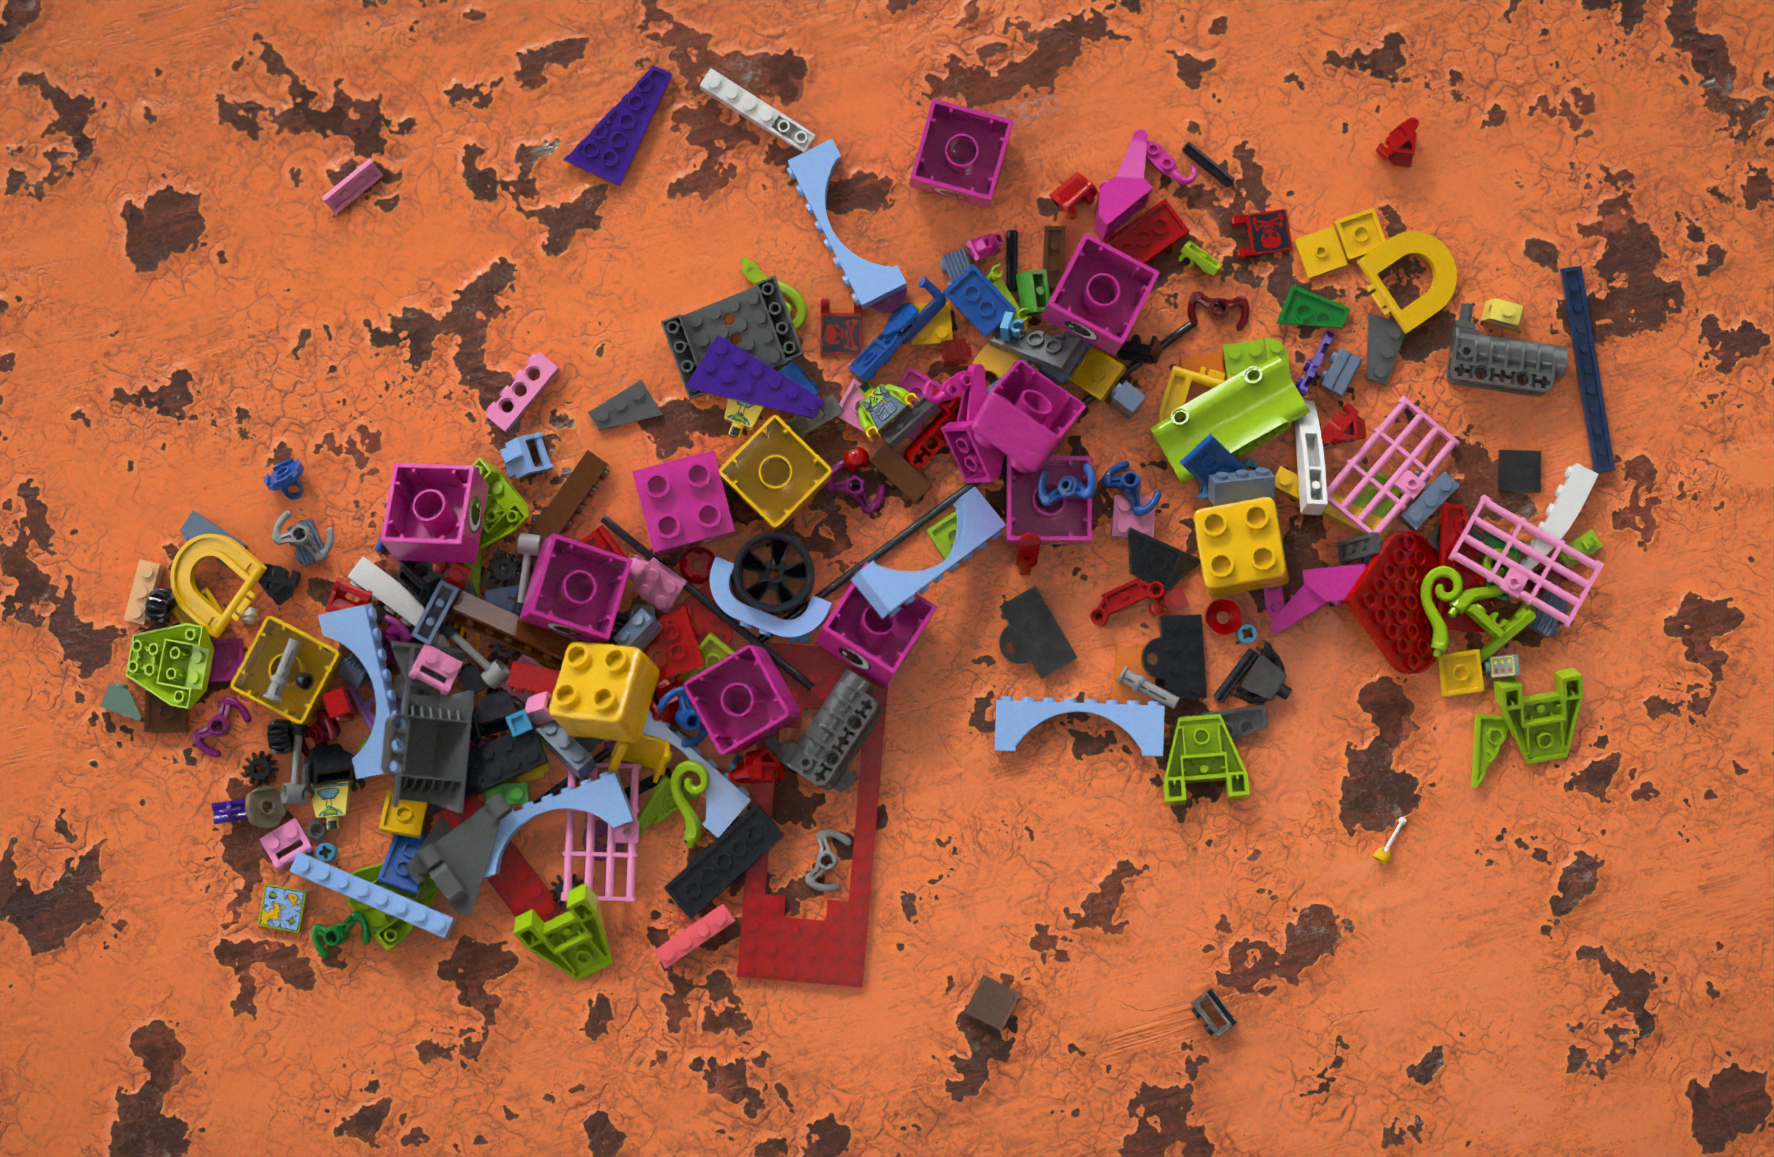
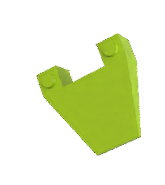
M1575 668L1554 671L1555 691L1526 696L1522 695V685L1515 678L1494 681L1495 702L1526 764L1568 757L1584 695L1582 674Z
M1221 714L1179 717L1163 781L1164 806L1186 804V783L1225 780L1227 801L1248 799L1250 796L1248 774Z
M586 883L568 891V912L544 923L537 913L531 909L515 917L514 935L525 948L576 980L587 977L613 964V957L599 901Z

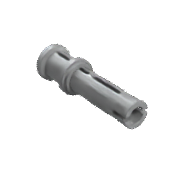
M292 638L288 639L275 675L270 677L271 683L267 693H264V697L281 703L285 686H288L287 677L302 642Z
M1128 666L1123 668L1118 677V683L1122 682L1130 686L1135 692L1141 691L1172 709L1176 707L1180 697L1145 680L1146 677L1143 674L1138 675L1128 669Z

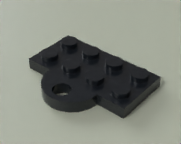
M1036 586L999 606L1009 623L1003 630L999 640L1000 650L1007 660L1017 664L1031 661L1042 679L1078 658ZM1014 642L1017 645V651L1014 654L1006 652L1005 646L1007 643Z
M1201 614L1160 616V637L1149 641L1141 654V663L1144 670L1153 678L1163 679V689L1180 697V699L1207 698ZM1149 653H1154L1157 656L1156 664L1151 665L1148 663L1147 656Z

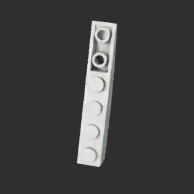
M710 68L700 84L701 91L802 152L806 151L815 137L814 133Z
M1304 400L1310 413L1294 421L1300 513L1321 515L1328 505L1321 430L1315 402Z
M1575 463L1572 467L1568 466L1563 476L1566 480L1563 485L1559 484L1554 493L1557 498L1553 504L1550 503L1545 511L1547 517L1544 522L1541 521L1537 528L1561 540L1581 511L1599 474L1578 463ZM1536 537L1535 541L1531 540L1528 545L1545 556L1554 548ZM1527 555L1526 559L1522 558L1519 564L1528 570H1532L1540 562Z
M362 556L348 575L352 579L350 583L360 589L363 587L367 591H372V600L376 603L378 600L385 603L383 608L393 615L397 612L402 616L400 620L407 626L411 627L412 624L416 626L425 610L423 605L398 581ZM443 634L439 635L434 646L452 648Z

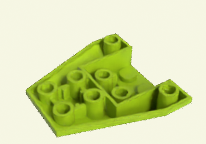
M481 457L472 466H475L489 485L478 552L514 533L529 518L528 504L503 473Z
M184 623L133 634L125 676L169 705L191 709L207 691L214 654V647L206 626Z
M383 863L358 869L351 873L356 877L426 907H429L440 892L439 887L431 876L422 882L417 896L377 883ZM344 895L353 911H361L366 917L370 926L371 937L387 951L403 941L414 927V925Z

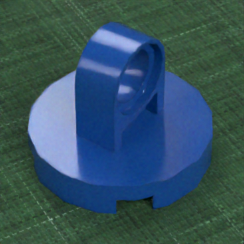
M293 459L285 460L273 467L275 472L270 476L268 473L266 474L264 483L269 490L281 489L287 498L293 500L301 497L303 484L299 477L303 473L304 467L299 459L295 462ZM290 485H296L299 487V491L291 493L287 488Z

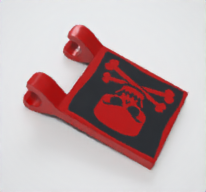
M1286 209L1235 215L1230 220L1232 226L1246 224L1250 247L1239 248L1236 251L1237 258L1293 250Z
M822 298L820 354L860 355L862 353L861 305L856 306L854 302V313H829V299Z

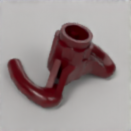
M1197 291L1192 293L1188 301V318L1194 327L1198 325L1195 315L1196 303H1200L1207 308L1209 315L1215 320H1223L1229 311L1241 307V317L1236 325L1238 331H1242L1248 321L1249 304L1244 296L1239 295L1234 299L1227 300L1218 297L1209 298L1202 292ZM1221 307L1222 312L1218 313L1215 308Z
M319 709L316 712L317 721L310 727H305V735L302 738V753L305 757L310 756V749L306 745L304 737L311 738L315 743L319 744L327 741L334 742L340 735L341 730L338 722L330 719L325 709Z

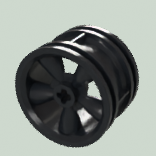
M767 532L751 538L742 546L734 562L733 577L738 592L749 606L770 615H783L794 611L808 599L814 586L815 571L811 557L801 542L785 533ZM771 544L772 560L764 563L753 554L756 549ZM788 547L798 552L804 561L788 567L783 562ZM743 570L758 572L760 581L746 589L743 582ZM771 570L780 571L778 573L779 578L777 580L775 578H773V580L770 579ZM790 578L805 579L802 589L794 596L786 586ZM768 589L776 590L779 604H765L760 601Z

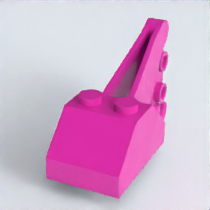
M1138 129L1134 132L1117 175L1110 181L1108 179L1105 180L1099 187L1100 191L1097 194L1098 198L1095 205L1094 233L1102 241L1148 204L1153 187L1144 179L1146 159L1161 174L1173 178L1179 184H1191L1197 177V171L1193 165L1190 166L1192 170L1191 176L1188 178L1183 177L1179 173L1174 159L1158 143L1148 141V134L1145 130Z
M972 364L968 367L967 371L958 372L942 384L935 396H931L929 393V386L932 383L929 380L926 382L923 390L924 397L929 403L937 404L941 401L953 400L962 394L957 421L947 423L941 430L965 483L993 482L1001 475L1005 453L997 447L989 449L980 445L974 437L975 432L971 429L973 419L987 398L984 366Z
M1369 563L1303 570L1305 584L1286 605L1284 603L1283 585L1264 588L1265 608L1272 617L1269 623L1270 631L1281 633L1330 601L1333 602V605L1346 604L1344 601L1345 597Z

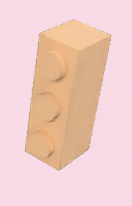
M139 560L124 616L125 621L149 627L150 621L146 620V614H144L146 598L149 597V593L155 588L159 589L165 566Z

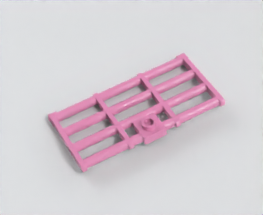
M1405 396L1398 400V405L1378 428L1375 427L1370 438L1351 460L1348 459L1346 461V466L1327 487L1328 504L1365 534L1379 532L1380 536L1400 511H1404L1407 508L1406 504L1410 500L1413 501L1424 488L1427 479L1434 476L1433 472L1454 447L1460 445V442L1416 407ZM1408 408L1416 416L1394 441L1385 432L1404 409ZM1424 421L1432 429L1414 451L1409 454L1401 445L1417 426ZM1440 434L1448 443L1432 462L1425 467L1417 459L1435 437ZM1381 439L1389 445V448L1366 473L1358 466V463L1376 442ZM1397 452L1406 460L1386 484L1382 486L1374 477L1394 453ZM1412 465L1422 472L1419 477L1408 470ZM1354 471L1362 479L1344 501L1339 504L1331 495L1347 476ZM1370 484L1379 492L1356 518L1347 509L1366 486ZM1393 487L1403 494L1400 500L1390 492ZM1386 497L1395 505L1372 531L1364 524V521Z
M1483 494L1448 559L1451 561L1454 559L1485 577L1489 583L1492 581L1499 586L1498 589L1515 599L1518 597L1523 599L1527 605L1535 606L1561 621L1568 628L1598 573L1603 569L1604 563L1598 560L1594 561L1565 544L1564 540L1556 539L1525 521L1526 518L1518 517L1492 502L1490 497ZM1484 506L1517 525L1512 535L1510 536L1479 518L1478 514L1481 508ZM1475 524L1506 542L1507 544L1502 553L1468 535L1467 533L1471 526ZM1520 529L1526 530L1555 547L1556 549L1551 558L1517 540L1516 536ZM1462 542L1496 560L1497 562L1492 571L1458 553L1457 551ZM1513 546L1544 564L1546 567L1541 576L1506 557L1510 547ZM1562 551L1593 569L1594 572L1589 581L1555 562L1559 552ZM1501 564L1509 568L1504 579L1496 575ZM1552 569L1582 586L1584 590L1580 597L1577 598L1547 581L1545 578L1549 570ZM1528 579L1536 583L1531 594L1523 590ZM1543 587L1574 605L1570 615L1567 616L1536 598L1535 596L1539 588Z
M595 763L596 768L589 773V779L592 778V781L597 780L598 768L609 769V763ZM620 764L618 770L631 769L630 806L636 820L617 828H613L608 824L607 852H594L596 815L587 812L586 852H574L575 812L586 811L569 808L564 810L567 812L565 851H563V856H565L563 892H561V901L566 902L568 891L572 890L573 857H586L585 883L592 891L594 857H607L605 896H597L598 901L636 902L635 871L636 858H638L636 846L639 844L640 823L637 820L638 813H640L638 794L641 764ZM566 767L568 771V787L572 786L575 789L576 776ZM616 843L628 844V853L615 852ZM615 858H628L626 897H613Z

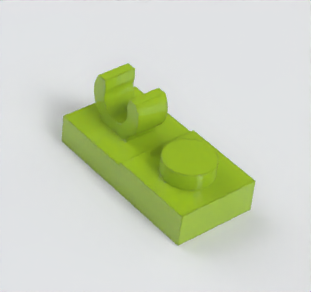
M1190 240L1181 249L1183 254L1179 257V261L1181 262L1184 257H1188L1190 259L1188 268H1191L1196 262L1204 273L1214 276L1223 265Z
M1593 529L1567 544L1587 557L1603 547ZM1562 551L1558 554L1568 569L1579 562Z
M1471 604L1465 610V613L1492 637L1501 638L1505 633L1500 627H1504L1507 620L1502 619L1497 623L1496 617L1499 615L1498 612H1493L1489 617L1486 614V609L1479 604Z

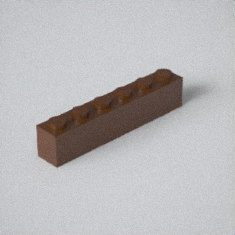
M587 450L529 534L541 535L542 544V541L553 533L561 536L564 531L568 532L574 523L572 521L576 514L580 515L586 507L584 504L588 497L592 498L598 490L596 485L600 479L604 481L610 473L608 470L609 464ZM532 556L531 564L534 566L538 556Z
M464 591L460 593L449 618V621L560 671L567 647L570 643L576 642L551 630L519 620L520 616L511 611L504 610L493 603L484 601Z

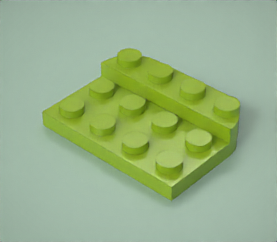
M1265 338L1263 340L1222 345L1226 379L1228 374L1236 376L1249 367H1258L1276 356L1280 357L1290 375L1288 354L1280 341ZM1254 377L1251 381H1256L1259 377Z

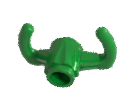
M353 911L344 922L330 927L321 923L315 924L311 930L313 944L317 952L324 959L329 957V952L324 948L320 935L323 936L324 942L330 947L342 945L349 940L350 930L357 922L362 927V942L364 945H368L371 935L370 926L361 911Z

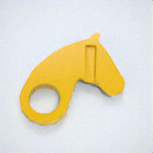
M1029 320L1023 321L1025 331L1032 332L1028 327ZM988 342L975 357L972 364L983 365L985 372H991L999 379L1011 369L1013 364L1025 358L991 346ZM1031 361L1038 371L1042 365Z

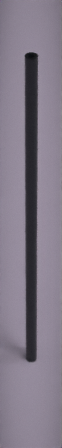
M605 515L601 519L605 526L650 561L654 557L674 571L608 516ZM687 581L683 588L752 645L764 648L769 653L773 662L809 691L814 688L815 684L745 627L739 625L740 623Z

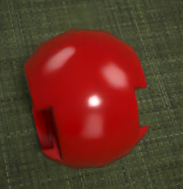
M856 447L857 450L851 453L847 451L844 454V465L848 470L856 472L857 468L868 466L869 454L864 448Z

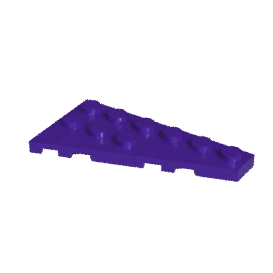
M653 65L636 85L622 97L621 101L602 118L584 140H581L576 148L563 160L617 186H621L673 76L672 73Z
M717 335L685 386V389L759 405L768 409L780 410L814 419L824 403V400L719 335Z

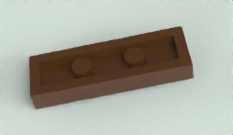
M1045 225L1043 269H1046L1049 289L1056 288L1064 273L1066 226Z

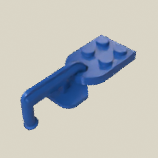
M926 276L920 279L919 287L926 289L934 298L920 312L909 302L901 305L890 316L885 330L847 367L863 381L866 382L876 375L877 370L890 361L891 355L899 346L910 342L945 306L947 301L945 295Z

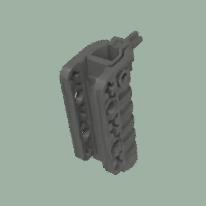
M1461 303L1459 320L1454 322L1447 362L1446 379L1450 384L1540 397L1552 388L1554 380L1559 381L1565 376L1568 348L1566 346L1478 334L1479 330H1475V323L1471 322L1474 305ZM1475 372L1481 374L1482 380L1475 376ZM1517 378L1523 381V386L1518 384Z
M846 668L797 744L794 742L792 745L787 742L782 744L772 736L766 738L764 744L777 755L776 759L822 789L831 790L837 785L882 716V705L871 697L876 688ZM859 722H862L861 727L859 729H856V725ZM838 757V762L833 765L834 759Z

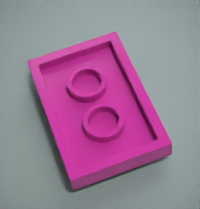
M908 366L897 386L909 393H914L920 399L924 395L923 390L926 382L932 381L929 386L931 396L934 389L942 386V384ZM908 404L907 408L886 426L891 425L899 416H901L908 408H910ZM924 422L907 437L914 441Z

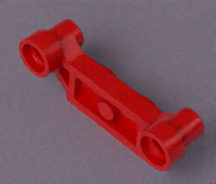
M1140 578L1132 580L1102 594L1103 599L1099 607L1092 610L1090 614L1091 621L1097 626H1105L1110 615L1147 598L1162 600L1165 596V588L1157 581L1146 583L1142 582ZM1157 590H1160L1159 594H1154ZM1099 617H1103L1101 621H1097Z

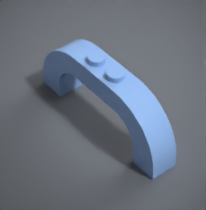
M717 556L715 557L710 572L712 595L718 606L725 613L740 620L739 625L749 629L752 626L760 628L759 633L768 637L772 633L784 638H800L818 630L828 619L834 604L813 595L806 611L800 617L792 620L780 619L741 603L735 597L732 590L734 563Z

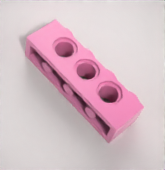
M540 352L537 355H531L526 362L528 366L523 371L519 370L513 378L515 380L510 387L507 385L500 393L501 398L498 402H493L486 410L488 412L487 418L506 433L512 429L560 371L554 363ZM537 370L540 372L539 379L535 381L530 380V373ZM519 387H526L527 393L524 396L519 397L516 395V390ZM507 402H511L514 405L513 410L509 413L503 411V406Z

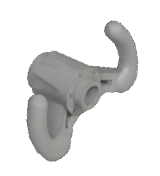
M286 510L279 516L272 532L274 543L283 545L284 543L291 542L310 551L315 560H324L328 556L335 539L332 527L327 528L326 544L323 549H319L313 540L312 530L305 525L297 524L290 532L281 534L282 526L291 517L292 513ZM301 533L306 534L304 538L300 539Z
M826 829L820 830L817 833L816 841L820 847L815 868L805 876V883L821 892L837 891L840 888L838 883L821 884L816 880L823 872L833 870L838 863L836 854L830 851L827 838L832 837L841 841L846 846L851 845V839L836 830ZM830 857L831 863L826 865L823 859Z

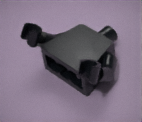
M1262 640L1265 643L1263 649L1258 646L1256 647L1261 653L1241 685H1233L1237 688L1236 694L1230 693V696L1240 698L1249 704H1264L1267 700L1271 701L1275 694L1285 700L1290 695L1292 689L1282 683L1287 676L1284 673L1285 667L1279 655L1272 649V645L1265 640Z
M489 687L487 695L481 696L478 699V706L475 707L472 713L473 735L476 736L473 746L478 748L477 743L479 741H483V745L487 744V741L482 738V733L484 736L510 729L505 717L525 709V703L514 695L510 696L507 690L499 691L498 687L496 689Z
M327 742L315 743V747L311 748L310 756L306 757L302 766V784H304V789L301 793V798L304 800V792L308 791L311 793V800L313 799L315 792L311 788V784L317 787L353 779L354 781L350 785L353 792L357 791L356 783L360 784L362 790L366 783L362 778L356 779L352 763L354 755L344 750L338 743L329 745Z

